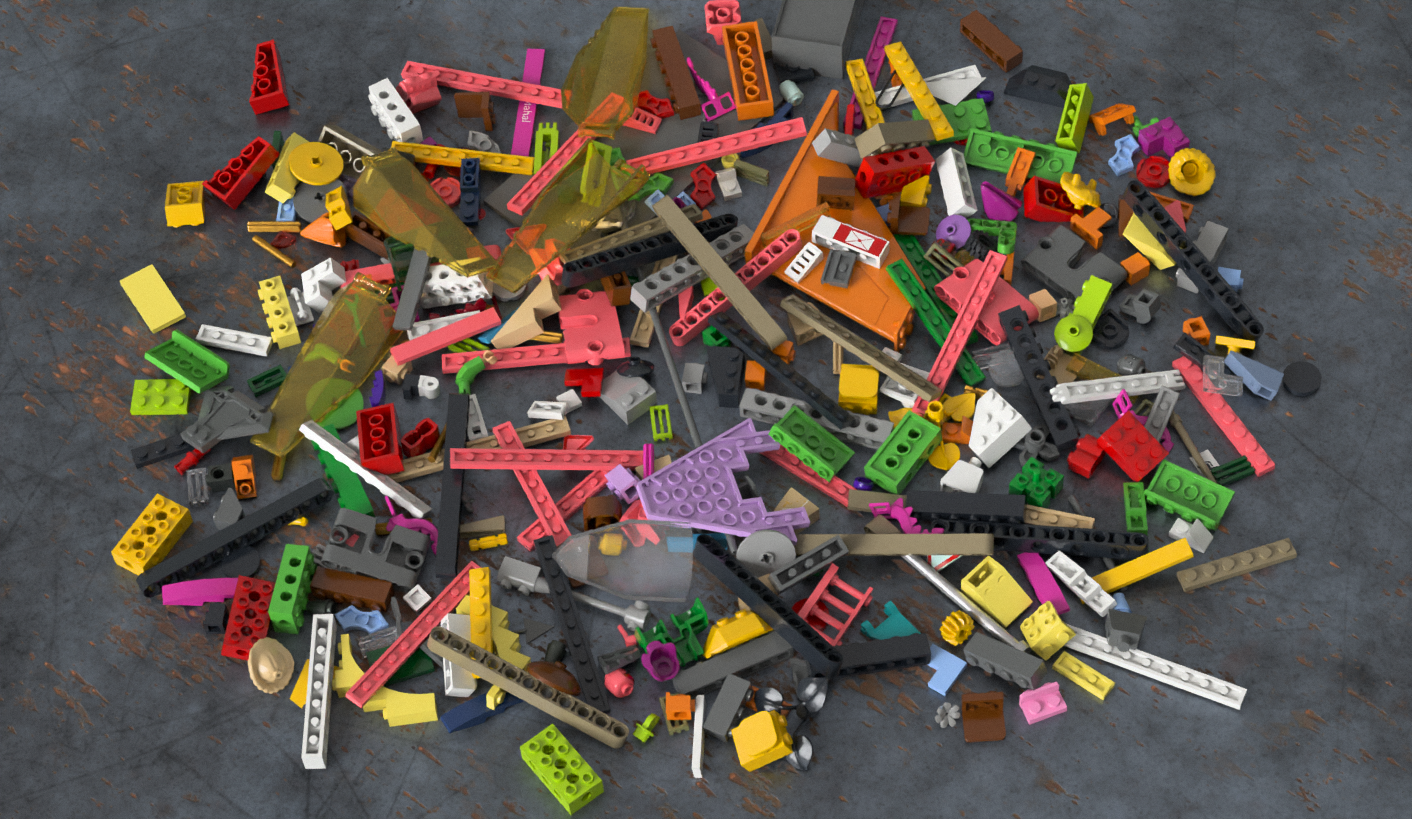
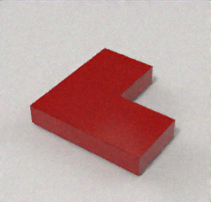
M604 368L566 369L565 386H582V397H600L604 379Z

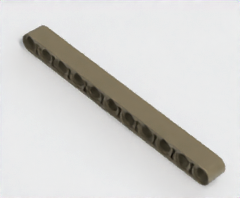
M666 195L653 204L652 208L658 217L768 348L774 350L785 342L787 337L783 330L674 201Z
M795 534L797 538V543L794 545L796 556H802L838 534ZM839 534L849 550L846 556L994 555V534Z
M434 627L431 630L427 642V647L430 651L612 748L618 749L625 744L629 728L624 723L569 694L548 686L530 673L443 627Z

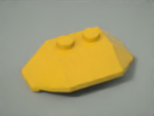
M746 609L740 610L735 613L734 617L729 619L728 617L721 618L717 621V624L711 627L703 646L704 654L702 656L708 659L774 629L756 613L750 610L746 611Z

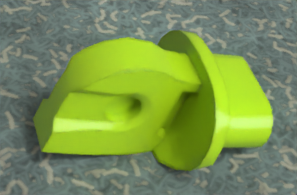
M651 713L642 726L636 723L637 728L632 734L646 743L650 736L654 737L651 731L660 720V717Z

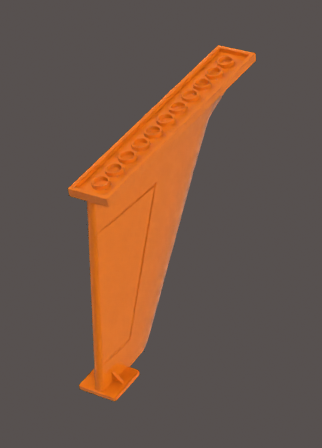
M832 89L745 249V263L747 264L787 230H797L802 240V248L776 269L772 275L894 343V351L899 353L900 349L903 350L906 345L907 335H911L914 325L912 320L915 311L886 271V266L902 258L924 290L926 289L925 285L870 198L863 199L856 187L853 210L816 207L819 176L856 178L848 164L819 157L812 144L825 128L839 130V91ZM821 215L832 217L836 221L849 224L854 228L867 231L869 234L890 241L889 254L880 269L856 260L848 289L831 286L828 283L821 284V277L830 249L812 242V230ZM810 242L823 252L824 259L798 284L787 276L784 271L804 246ZM796 269L793 270V271L796 272L798 275L800 274V272H799L798 270H796Z

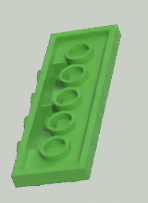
M973 128L970 130L964 151L965 162L968 166L1008 174L1017 148L1020 147L1036 152L1027 179L1031 180L1035 175L1061 184V177L1064 172L1073 173L1077 158L1076 151L1058 148L1057 145L1051 143L1046 145L1040 144L1039 141L1029 139V141L1022 140L1021 137L1016 135L1011 137L1004 136L1003 133L998 131L991 133Z

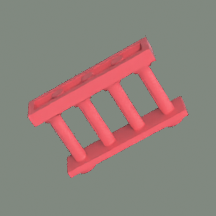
M833 563L798 615L807 623L809 622L806 620L808 616L815 615L839 630L840 632L836 638L832 639L810 625L832 646H842L843 642H841V639L863 606L868 607L872 601L871 593L873 588L869 587L864 594L842 581L837 575L839 567ZM830 585H835L860 600V602L853 609L829 594L827 588ZM819 600H825L848 614L850 617L846 623L843 624L820 610L817 605Z

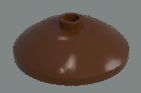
M544 660L527 663L526 671L548 686L573 696H579L581 693L579 683L575 676L566 669L567 665L557 660L555 663Z

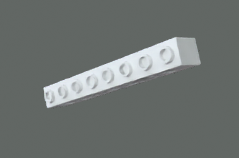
M313 614L301 757L305 769L326 768L337 631L333 614Z

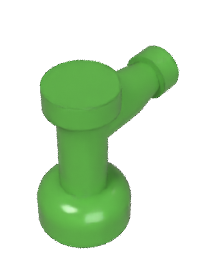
M1135 115V127H1133L1135 137L1139 136V130L1159 122L1158 118H1152L1149 124L1143 125L1138 116Z

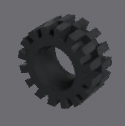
M975 230L971 233L964 246L966 251L970 252V256H974V259H979L983 262L990 250L999 253L997 250V239H993L994 236H989V233H984L983 230Z

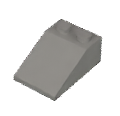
M616 370L603 380L600 398L627 425L649 411V406L657 405L656 391L641 377H625L619 375Z

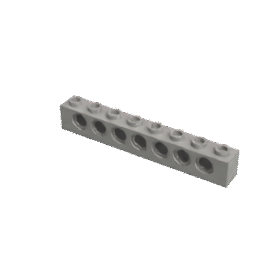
M742 224L739 227L733 228L730 232L719 236L709 244L723 261L730 265L745 256V249L754 232L745 224ZM689 254L682 259H678L675 263L664 267L659 272L651 274L643 281L635 283L631 289L630 300L646 313L709 276Z
M746 388L739 405L740 417L751 418L773 425L778 423L795 405L840 441L877 450L894 430L893 422L872 418L868 415L855 414L851 411H848V413L855 418L854 424L840 430L807 402L793 397L780 396L776 393L763 392L759 389Z

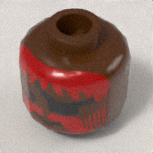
M943 238L936 241L957 259L956 244ZM936 248L934 249L937 253H939L942 257H944L948 262L951 263V261L947 257H945L941 252H939ZM930 253V254H931V257H932L934 260H936L938 263H941V264L945 265V264H944L943 262H941L938 258H936L932 253Z

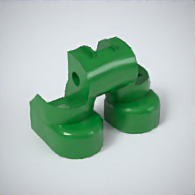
M699 597L695 599L693 607L678 616L670 615L673 625L680 632V637L673 640L661 619L655 627L644 633L641 632L639 627L635 629L634 636L640 647L644 648L647 653L646 647L652 641H660L662 644L673 643L676 646L677 659L680 666L685 667V663L693 659L697 661L698 657L704 654V651L695 635L705 630L709 624L707 612Z

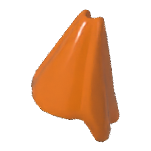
M329 212L321 215L300 233L308 239L339 248L346 245L347 236L344 227L336 230L329 220Z

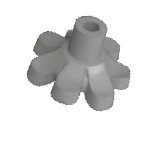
M1070 298L1059 299L1055 317L1060 314V319H1063L1070 312L1073 313L1075 309L1074 305H1072L1073 300Z
M945 702L943 706L937 709L936 722L940 723L942 728H946L948 724L951 727L955 726L956 721L954 718L958 719L960 717L958 712L959 706Z

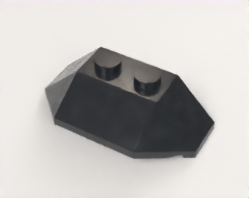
M1031 65L1009 78L1004 94L1064 108L1069 86L1072 83L1064 72Z

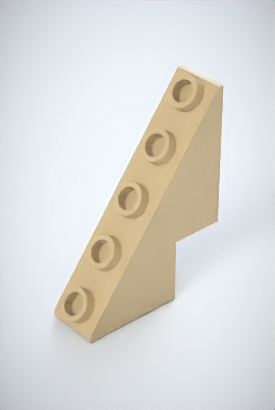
M549 275L544 277L491 340L497 349L512 348L544 333L542 319L562 310L557 285Z

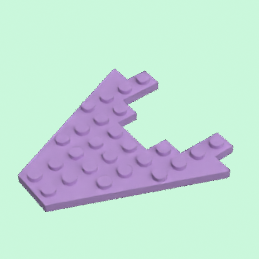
M751 418L746 419L639 481L636 486L644 512L649 520L727 533L739 537H748L750 534L760 530H776L785 534L792 541L793 545L797 543L794 529L807 528L810 525L805 507L767 512L761 497L742 500L733 473L749 470L746 454L779 450L780 443L774 441L768 435L770 430L756 432Z

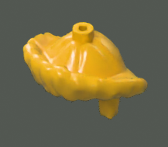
M1195 148L1181 149L1174 154L1169 162L1168 173L1170 183L1177 191L1186 195H1202L1209 191L1216 177L1215 166L1205 153H1202L1201 150H1196Z
M1070 172L1062 174V189L1067 191L1068 198L1075 204L1074 209L1081 210L1082 206L1087 204L1095 208L1101 206L1100 195L1095 191L1097 181L1091 179L1086 186L1081 181L1080 174H1072Z

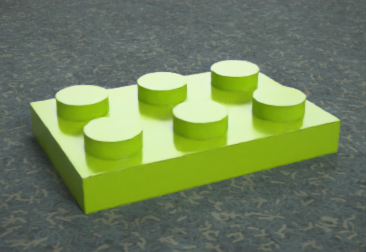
M177 379L135 380L130 412L132 415L188 414L191 388Z

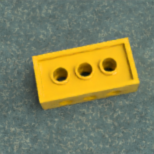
M157 493L111 551L116 564L140 575L161 563L193 522L189 509Z

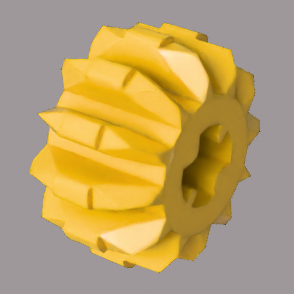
M958 610L951 612L950 616H946V620L942 621L943 625L939 630L941 631L940 635L945 641L956 646L958 643L962 644L965 639L968 640V636L972 634L971 630L975 626L968 614Z

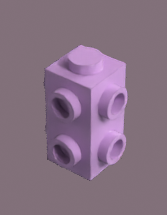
M619 464L604 475L608 480V483H606L607 487L612 493H615L620 501L624 500L629 505L639 498L636 486L640 479L636 475L634 476L629 468L625 469Z

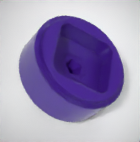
M990 90L978 91L976 99L983 98L984 103H988L994 100V92Z
M857 477L853 483L854 488L861 491H872L874 485L871 480L865 477Z

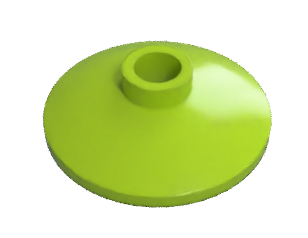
M1071 315L1058 322L1055 327L1054 336L1056 343L1063 350L1079 352L1091 343L1093 330L1085 318ZM1076 329L1077 333L1071 334L1070 330Z

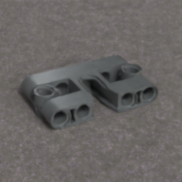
M1058 225L1048 236L1040 238L1037 246L1021 260L1025 270L1066 299H1072L1073 304L1078 296L1081 297L1085 280L1090 279L1091 275L1112 283L1113 290L1128 277L1126 270L1101 252L1085 261L1079 268L1072 269L1085 251L1083 249L1085 241L1062 225Z
M340 508L321 563L338 571L392 582L395 590L405 593L411 591L416 585L431 538L423 533L396 525L386 539L382 551L374 553L371 547L375 536L376 518L347 508ZM353 534L358 535L359 538L353 547L346 544ZM338 535L341 536L343 540L337 541L334 539V537ZM415 560L418 565H411L409 561Z

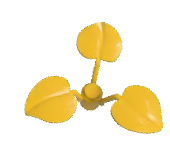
M975 393L954 396L946 400L943 405L939 401H932L928 404V410H925V415L922 418L926 420L929 417V420L936 423L939 428H941L940 422L943 420L944 415L946 417L951 416L954 421L958 422L962 421V416L970 419L975 412ZM905 407L888 412L889 420L894 423V428L909 410L912 411V408ZM942 437L940 446L936 447L928 460L936 468L950 470L960 460V450L954 443L944 445Z

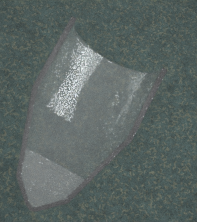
M628 519L571 535L553 552L552 556L568 577L623 599L685 603L689 597L692 580L693 530L690 522Z

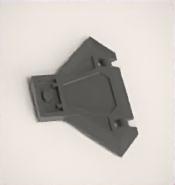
M231 385L210 388L205 392L198 421L180 434L183 440L200 452L205 453L223 439L270 432L274 415L270 411L263 413L266 410L263 406L240 391L233 392L235 389Z

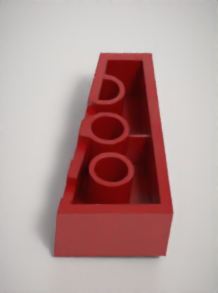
M274 39L257 44L254 62L255 70H253L254 80L251 85L252 95L249 100L255 115L289 105L281 56Z
M258 136L241 150V154L238 157L229 160V164L221 171L217 170L214 173V177L209 181L205 180L202 185L211 194L235 210L280 153L270 143Z

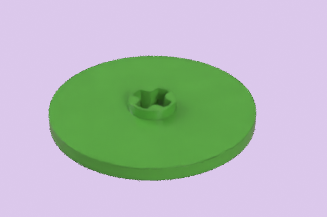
M329 378L318 382L311 388L306 400V408L310 418L321 427L333 423L336 430L345 429L357 422L356 411L363 410L364 406L363 397L359 389L349 381L339 378ZM333 401L335 403H338L337 407L335 405H332Z

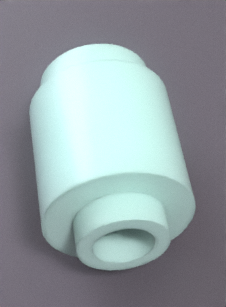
M786 80L779 86L780 94L786 102L793 106H797L802 102L804 94L794 82Z

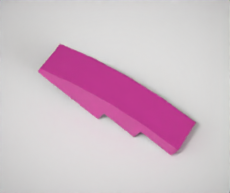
M1026 552L1017 555V560L1026 572V578L1035 589V595L1043 605L1050 601L1058 615L1069 612L1070 607L1038 553Z
M238 578L200 579L162 586L163 605L203 606L204 602H224L225 598H234Z

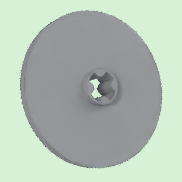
M760 530L750 534L741 542L737 550L736 559L759 578L795 560L796 552L792 541L785 534L776 530ZM765 554L768 555V559H766V560H765V558H764V556H763V555H765Z

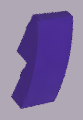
M382 370L374 372L376 379L373 380L374 388L371 389L373 396L369 397L372 407L385 405L386 387Z

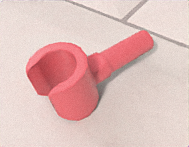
M618 625L617 628L623 635L626 647L634 644L637 646L635 636H628L623 626Z

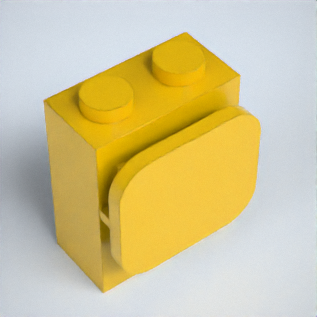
M842 364L838 405L852 413L864 415L877 414L880 371L872 365Z
M775 710L770 712L761 711L742 720L738 727L731 730L740 764L749 772L793 753L791 746L793 740L787 732L786 726H788L784 715H780Z

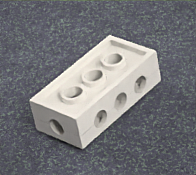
M386 78L369 86L370 94L368 98L372 103L371 110L375 116L378 115L381 126L387 128V134L390 139L398 142L421 143L423 137L420 124L389 79Z
M481 259L430 266L419 304L424 309L477 301L479 298L490 299L492 298L494 279Z

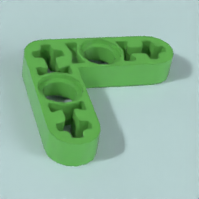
M967 219L971 225V233L975 230H983L984 233H989V236H999L997 248L999 253L1011 254L1014 252L1017 234L1016 223L1000 220Z

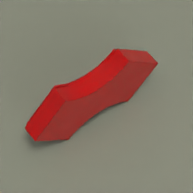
M648 90L630 94L633 106L661 119L674 116L670 99L656 98Z
M704 162L690 174L695 183V190L691 193L690 198L701 210L710 205L716 198L711 189V182L716 178V174Z

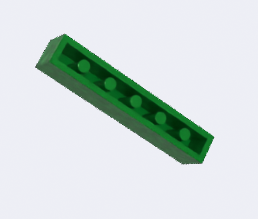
M333 423L322 427L341 441ZM311 440L314 450H319L320 454L317 456L321 465L325 464L326 466L324 471L327 479H332L333 481L331 487L334 494L338 493L340 498H337L340 507L375 518L374 510L357 474L352 472L343 462L337 461L334 455L321 449L319 444Z

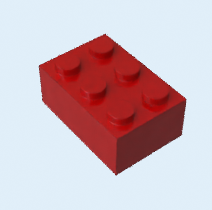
M1129 410L1096 440L1134 482H1139L1169 454Z

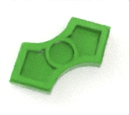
M659 172L647 179L633 178L632 181L638 199L635 200L640 201L658 189L665 195L673 185L674 179Z

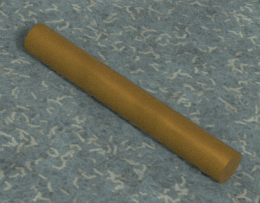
M255 235L252 238L253 242L291 268L296 266L294 260L259 236Z
M447 422L428 457V461L431 463L436 461L445 443Z

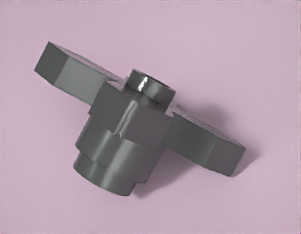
M1046 424L1034 426L1033 430L1028 432L1013 446L1023 450L1019 455V462L1022 467L1030 457L1036 459L1038 456L1048 462L1058 459L1059 452L1056 445L1045 442L1049 437Z

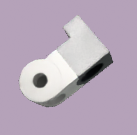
M413 374L405 375L402 389L404 399L412 400V395L425 396L428 399H434L439 396V381L435 377Z

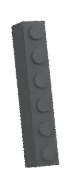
M773 630L761 638H754L749 643L736 646L724 654H717L710 660L698 662L689 669L678 671L677 675L673 678V685L677 693L690 695L691 699H696L697 695L705 696L721 689L729 673L744 679L793 658V647Z

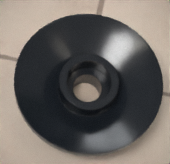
M631 357L628 361L619 364L616 369L619 375L625 377H641L654 371V364L650 361L642 360L640 357Z

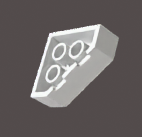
M991 388L977 401L969 447L990 468L1032 428L1020 413Z

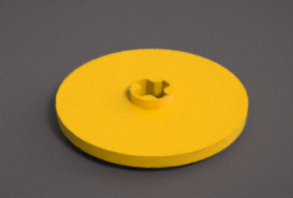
M307 142L297 146L291 152L289 167L296 178L307 184L326 185L337 180L342 174L343 159L336 149L327 144Z

